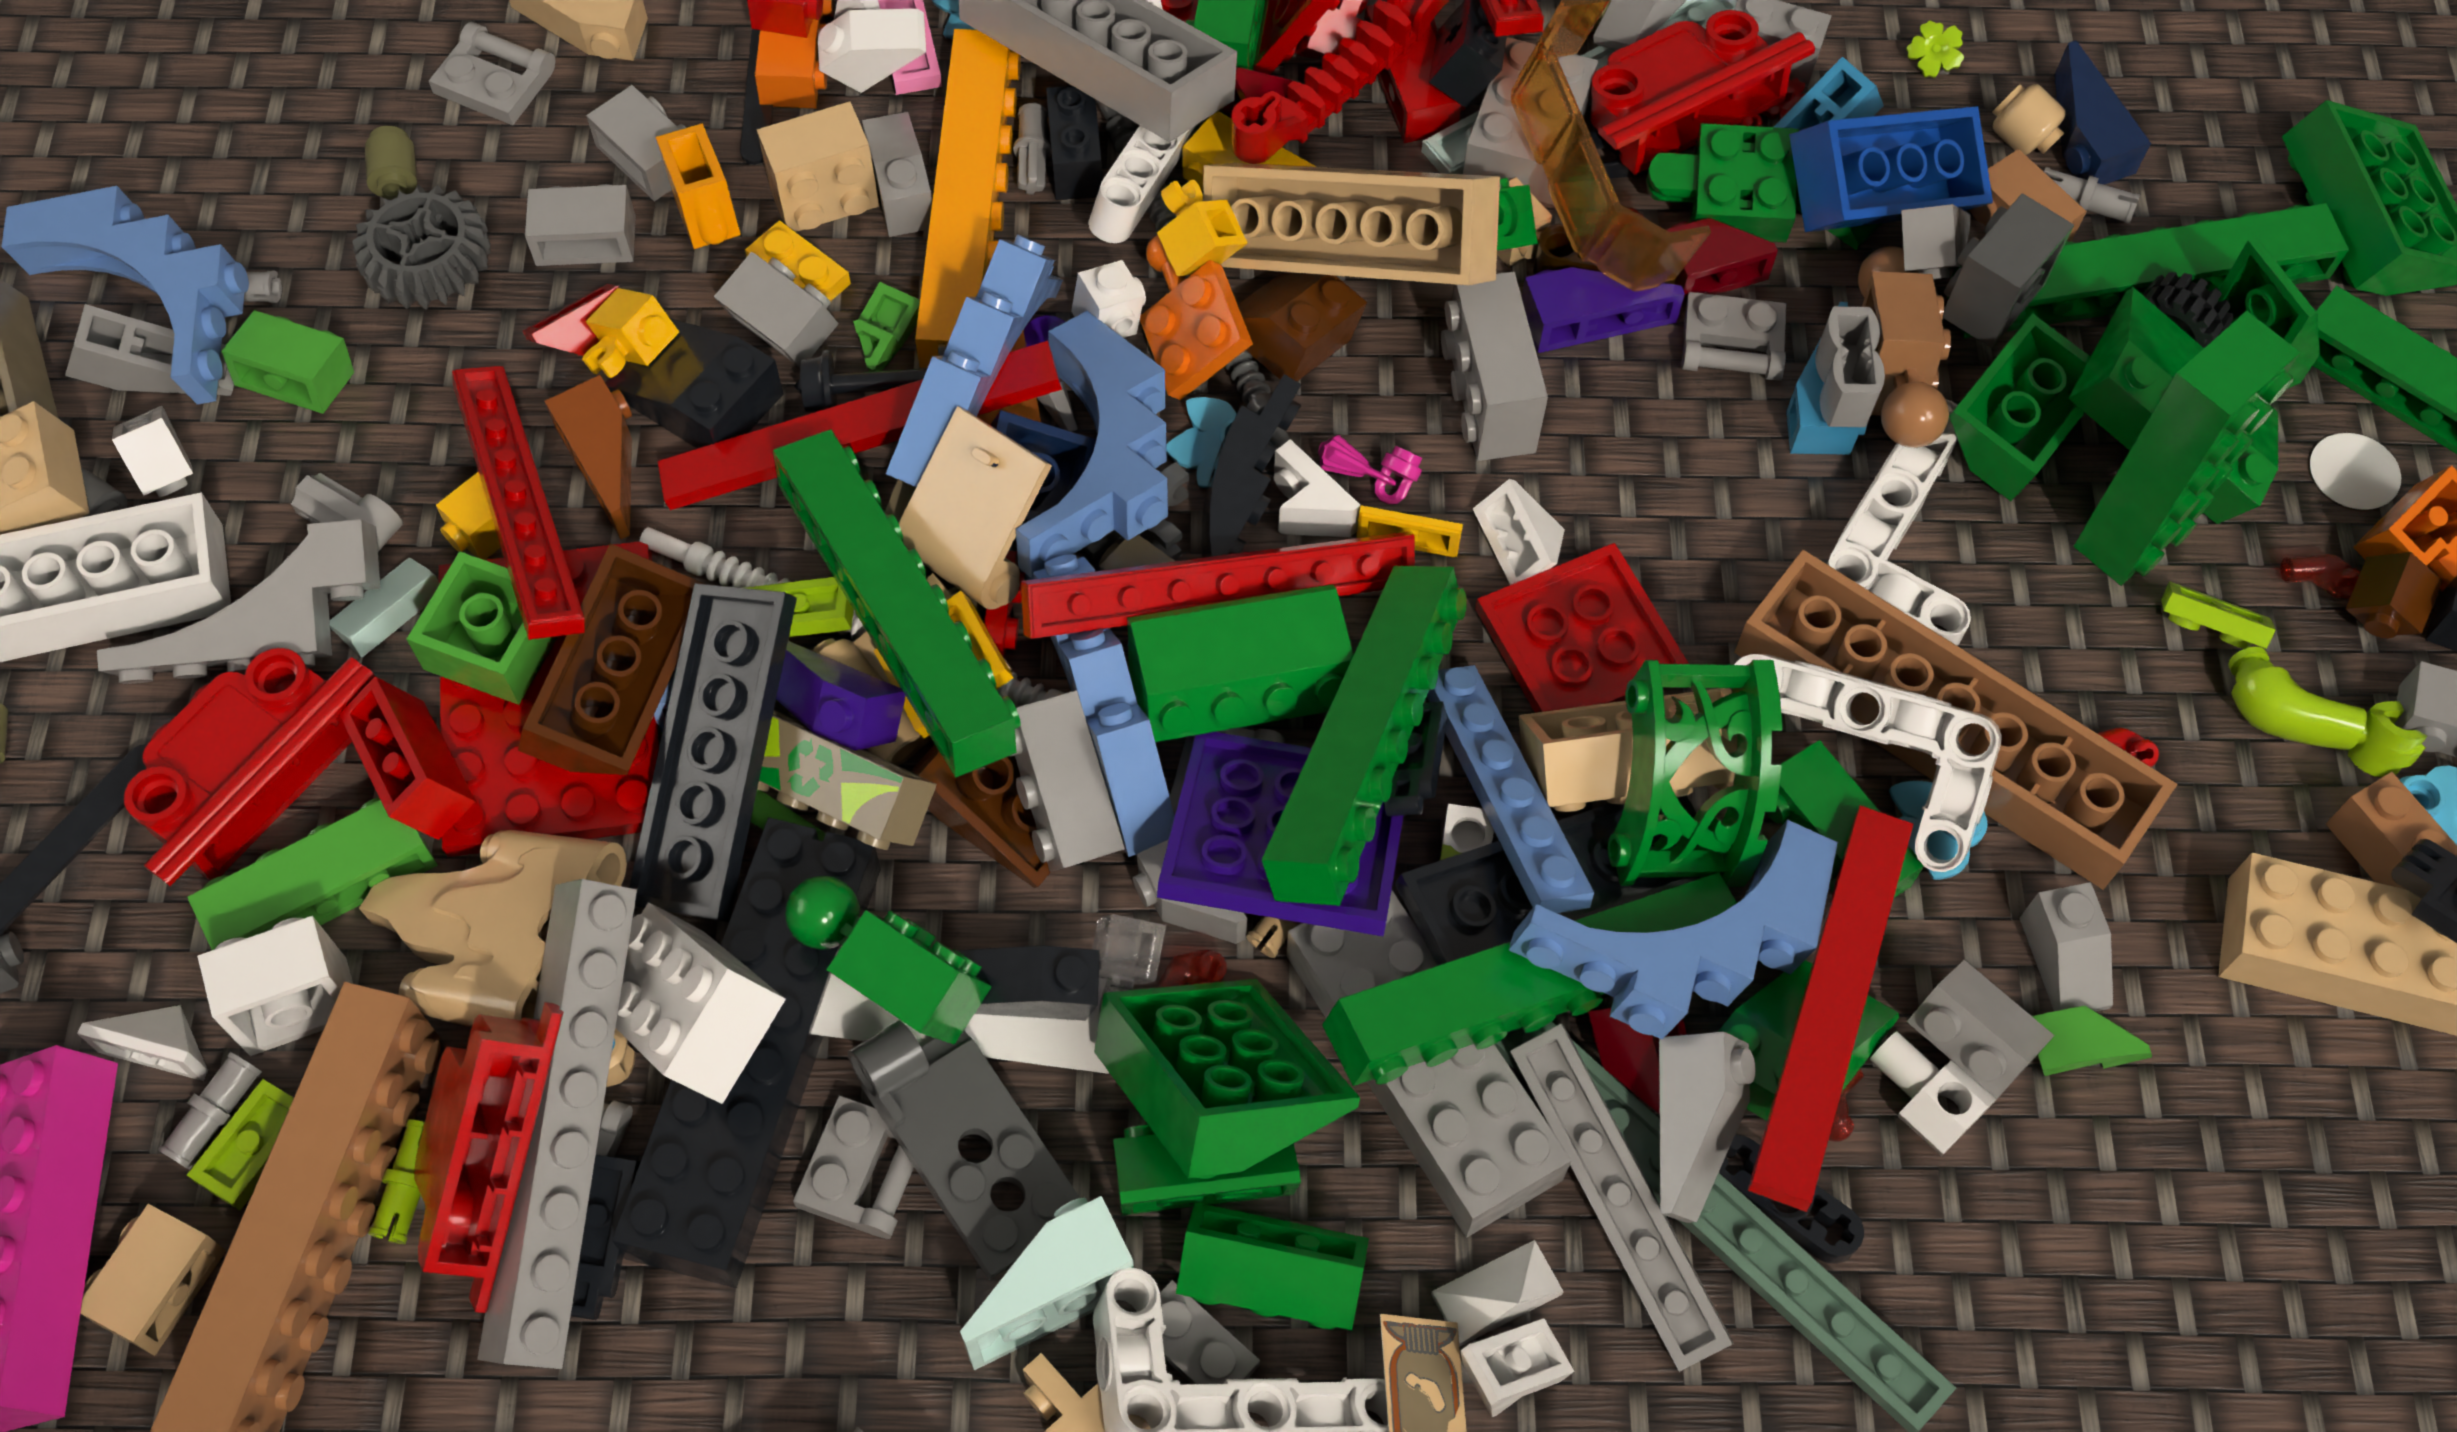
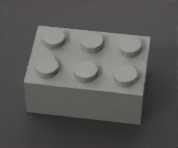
M1507 37L1502 71L1488 85L1467 143L1463 174L1500 176V179L1508 178L1509 181L1517 177L1523 185L1530 186V192L1538 201L1555 205L1591 100L1592 77L1597 71L1599 60Z
M1515 272L1496 274L1495 281L1474 285L1455 284L1452 300L1445 303L1448 330L1441 331V347L1444 359H1452L1455 370L1451 372V387L1454 400H1462L1465 410L1461 415L1464 441L1466 443L1473 442L1477 461L1536 453L1548 394Z

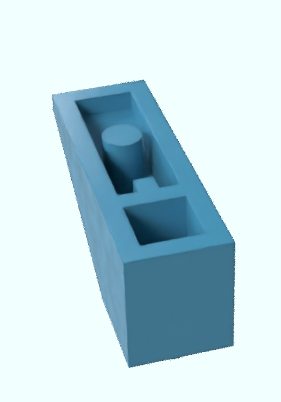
M1841 57L1774 127L1795 128L1801 131L1830 120L1871 117L1884 105L1877 86L1844 57Z

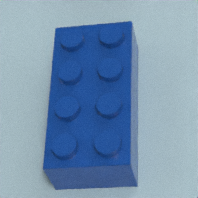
M1978 106L1830 120L1789 134L1805 232L1902 221L1901 210L1953 204L1963 211L1993 203Z

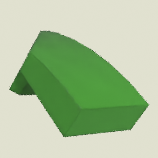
M879 282L859 319L853 321L869 372L882 371L889 364L910 336L918 320L920 300L882 282Z
M2086 1006L2032 1016L2055 1035L2038 1054L2044 1076L2102 1063L2103 1069L2152 1058L2151 1050L2147 1043Z

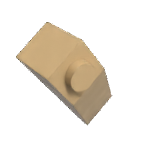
M509 0L511 8L588 55L600 56L606 59L617 58L634 61L648 19L643 0Z

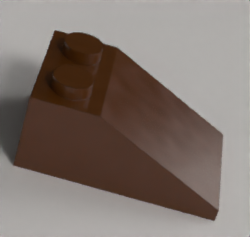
M934 744L910 771L937 784L928 810L942 823L1033 888L1039 887L1051 872L1047 862L1042 863L1039 860L1033 845L1032 832L1037 830L1031 809L1026 810L1023 807L1017 792L1016 779L1021 777L1015 756L1005 757L955 778L937 746Z

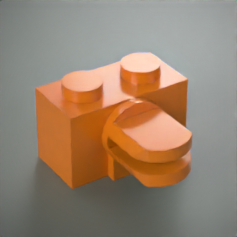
M2451 465L2415 484L2353 548L2365 560L2366 557L2412 552L2442 580L2439 590L2443 592L2457 576V470Z

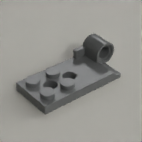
M898 1020L848 1051L849 1061L862 1083V1089L988 1280L1015 1263L1046 1222L1055 1219L1054 1213L1066 1203L1080 1198L981 1050L965 1031L962 1032L955 1045L935 1038L921 1047L909 1028ZM970 1134L980 1135L990 1145V1156L979 1163L969 1162L960 1155L958 1142L964 1136ZM1001 1182L1012 1183L1020 1189L1023 1203L1014 1211H1002L993 1204L990 1197L991 1189Z

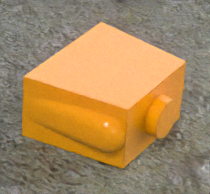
M703 123L657 136L656 141L675 202L693 248L697 249L710 244H720L724 240L740 236L727 182Z

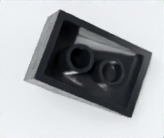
M671 319V321L679 330V333L648 366L626 361L623 369L616 376L609 378L605 382L610 392L617 389L621 391L628 406L697 449L749 433L784 395L776 361L737 336Z

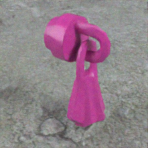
M1340 435L1322 442L1318 450L1320 467L1324 471L1355 477L1369 475L1377 479L1375 482V494L1380 501L1387 504H1398L1406 497L1413 481L1417 482L1422 472V469L1418 468L1422 458L1398 446L1394 447L1391 454L1386 452L1380 464L1383 466L1381 472L1371 468L1368 460ZM1393 472L1397 476L1403 477V480L1396 493L1388 495L1385 492L1386 484L1396 485V481L1390 477Z

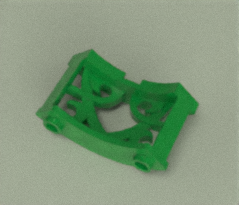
M1645 660L1634 678L1628 682L1625 692L1626 707L1628 712L1632 714V765L1624 809L1619 823L1608 842L1610 864L1616 867L1621 886H1632L1638 877H1707L1720 873L1727 887H1744L1756 870L1766 848L1768 840L1764 835L1759 834L1765 812H1776L1782 765L1771 764L1772 731H1782L1781 701L1774 660H1752L1749 665L1659 664L1658 660ZM1663 687L1691 688L1696 700L1698 713L1694 716L1687 704L1671 696L1676 705V713L1672 718L1666 719ZM1705 688H1731L1732 693L1712 703ZM1719 729H1721L1723 737L1729 741L1737 734V750L1735 752L1727 753ZM1666 738L1669 739V740H1671V741L1667 744V746H1666ZM1706 740L1707 746L1714 758L1724 767L1735 773L1733 786L1724 788L1712 795L1700 807L1695 817L1692 818L1680 804L1671 787L1670 780L1685 759ZM1725 807H1728L1724 819L1721 822L1715 816L1720 810H1722ZM1661 834L1660 839L1653 844L1654 846H1651L1653 837Z

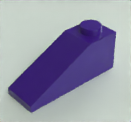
M1570 267L1556 271L1544 270L1533 276L1525 277L1521 297L1537 353L1677 323L1685 293L1680 285Z
M788 641L776 700L812 732L855 751L896 742L906 696L901 688Z

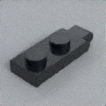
M1443 701L1423 704L1422 721L1419 726H1414L1408 740L1407 757L1404 763L1398 764L1392 779L1391 796L1385 802V811L1388 817L1422 814L1424 799L1435 798L1447 723V714Z
M597 1154L595 1156L572 1303V1317L597 1320L601 1312L603 1298H613L616 1294L624 1255L612 1242V1238L641 1161Z

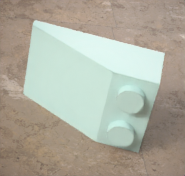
M1102 1196L1090 1202L1086 1198H1078L1056 1210L1054 1213L1055 1219L1046 1222L961 1329L960 1333L974 1370L1094 1312L1111 1276L1121 1269L1134 1268L1133 1259Z

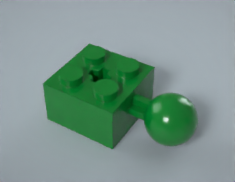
M831 876L809 878L801 882L788 898L785 911L786 922L790 932L800 943L820 950L831 949L839 945L842 946L827 968V971L921 1034L955 1045L992 987L977 977L982 966L959 951L951 950L938 941L931 946L936 936L908 918L906 920L889 910L885 918L867 910L860 917V906L854 891L840 879Z

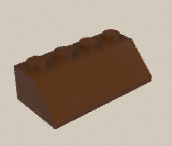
M610 543L581 604L585 633L566 635L523 726L518 751L569 772L627 775L678 663L694 583H705Z

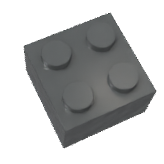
M2023 193L2009 209L2000 206L1984 229L1986 233L1984 238L1980 241L1973 237L1960 254L1957 264L1962 266V268L1957 270L1944 290V294L1949 299L1944 308L1943 318L1992 348L2045 286L2074 224Z

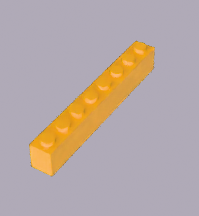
M954 29L915 336L920 368H928L932 356H938L939 344L945 343L947 347L966 297H976L998 244V241H994V232L1003 231L1004 203L998 202L999 192L1007 193L1008 164L1002 163L1003 154L1011 155L1012 125L1006 124L1007 117H1015L1017 93L1016 88H1011V80L1020 79L1021 56L978 30Z

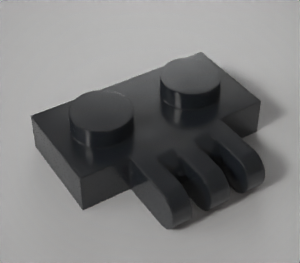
M2420 839L2412 847L2411 851L2403 857L2402 861L2395 866L2391 876L2397 884L2421 898V901L2411 915L2432 927L2439 934L2457 943V856L2431 840Z

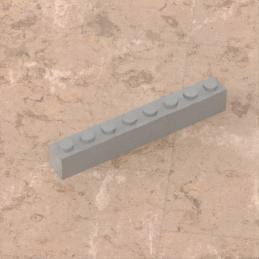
M578 879L555 885L533 1019L540 1020L544 1002L559 1005L560 1010L564 1013L488 1310L484 1316L477 1360L562 1369L637 889L586 879Z

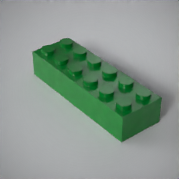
M2248 311L2243 313L2175 374L2073 547L2120 586L2136 572L2142 577L2146 576L2165 555L2161 550L2169 543L2177 547L2194 530L2197 525L2194 520L2208 508L2215 498L2211 493L2217 490L2234 470L2230 465L2253 442V439L2247 433L2249 435L2253 434L2273 412V409L2267 403H2274L2293 382L2294 377L2288 371L2301 352Z

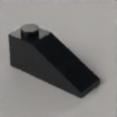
M1045 945L957 950L982 966L977 977L992 986L975 1014L1086 1021L1098 1006L1100 950Z

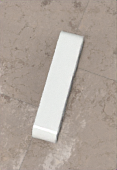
M1202 122L1171 142L1164 140L1141 125L1138 127L1101 182L1088 221L1089 229L1096 237L1109 243H1120L1130 237L1181 158L1183 145L1200 128Z

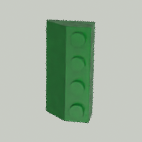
M1333 584L1127 618L1129 674L1137 704L1150 720L1155 742L1328 712L1353 658V651L1338 592Z

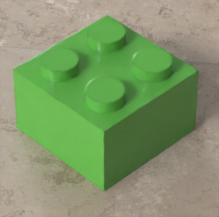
M459 551L406 640L423 670L519 705L558 636L528 640L508 569Z

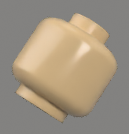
M2019 84L1992 111L1996 116L1993 122L1994 132L2014 151L2019 149L2025 155L2031 153L2036 148L2044 154L2064 134L2058 128L2065 118L2064 108L2038 84H2032L2027 88Z

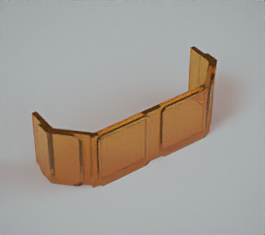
M1561 0L1511 89V103L1536 162L1542 164L1548 179L1549 194L1574 252L1579 253L1582 262L1590 261L1596 264L1599 271L1634 292L1652 289L1660 286L1663 282L1675 280L1709 236L1711 230L1709 226L1668 232L1619 203L1557 58L1578 53L1610 0Z

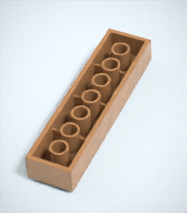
M1805 550L1800 552L1747 620L1734 652L1741 657L1750 654H1767L1793 662L1797 660L1936 698L1951 703V706L1980 713L1993 719L1999 726L2002 738L1992 773L1993 781L1984 809L1985 814L2102 890L2105 889L2125 864L2178 785ZM1862 692L1854 697L1851 703V712L1857 721L1863 724H1870L1879 714L1880 707L1873 695ZM1970 723L1964 726L1959 733V743L1965 752L1979 755L1987 751L1990 745V736L1983 726ZM1873 741L1928 778L1934 780L1937 759L1932 758V755L1899 745H1887Z
M348 982L343 983L150 1432H279L287 1412L293 1411L298 1405L305 1385V1379L302 1375L311 1353L317 1352L326 1338L329 1325L327 1314L335 1295L342 1293L348 1284L352 1271L350 1258L358 1238L364 1237L372 1225L375 1214L373 1202L381 1182H383L384 1172L386 1169H392L397 1156L396 1146L404 1127H406L407 1120H414L419 1108L418 1092L426 1073L430 1074L433 1072L439 1061L441 1037L411 998Z

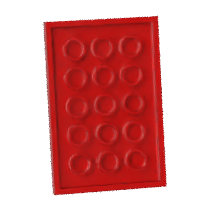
M640 541L613 544L652 561V550L649 549L648 544ZM609 545L563 550L580 606ZM504 558L486 560L507 568ZM451 564L438 565L439 584ZM566 635L558 636L519 705L440 676L441 735L476 801L466 811L464 816L442 836V849L447 857L480 853L484 839L488 835L495 834L500 830H517L583 839L641 833L662 737L654 716L627 775L569 772L518 751L523 726Z

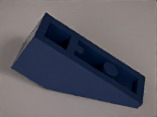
M2077 40L2069 42L2054 74L2057 102L2065 110V118L2060 124V130L2064 132L2061 136L2062 155L2066 160L2069 170L2077 177L2088 180L2089 175L2099 178L2097 183L2103 185L2136 174L2151 142Z

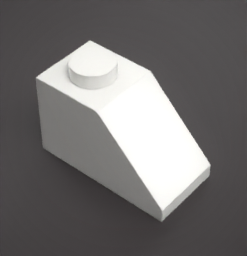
M917 8L849 10L817 31L819 71L860 93L926 53L924 12Z
M159 406L114 426L112 441L143 496L156 491L159 497H163L188 484L185 477L193 474V468L163 406Z

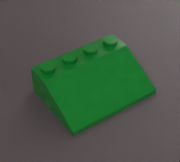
M2325 100L2282 136L2290 153L2288 161L2291 167L2300 174L2308 190L2306 192L2307 201L2310 205L2327 203L2349 248L2342 259L2344 265L2343 275L2353 288L2359 291L2389 296L2457 285V204L2416 125Z
M2132 287L2125 292L2073 388L2069 399L2127 449L2131 450L2175 374L2204 348ZM2272 406L2270 407L2273 409V412L2253 434L2249 435L2247 433L2253 439V442L2230 465L2234 468L2233 472L2217 490L2211 493L2215 498L2203 513L2216 524L2259 507L2278 471V412Z
M1257 979L1103 993L1094 1053L1188 1179H1209L1216 1175L1243 1172L1359 1107L1360 1096Z

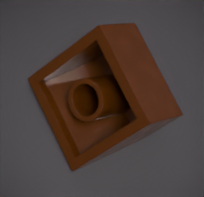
M1281 273L1238 304L1253 345L1246 349V351L1280 380L1285 374L1295 381H1299L1351 340L1368 302L1335 275Z

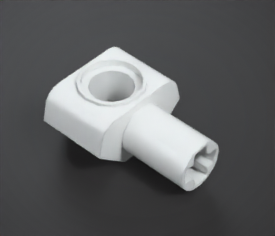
M1898 1031L1893 1033L1870 1058L1872 1063L1912 1098L1900 1111L1898 1117L1940 1156H1943L1997 1100L1952 1060L1939 1070ZM1943 1096L1954 1101L1959 1108L1960 1114L1955 1115L1945 1111L1939 1104L1937 1097Z

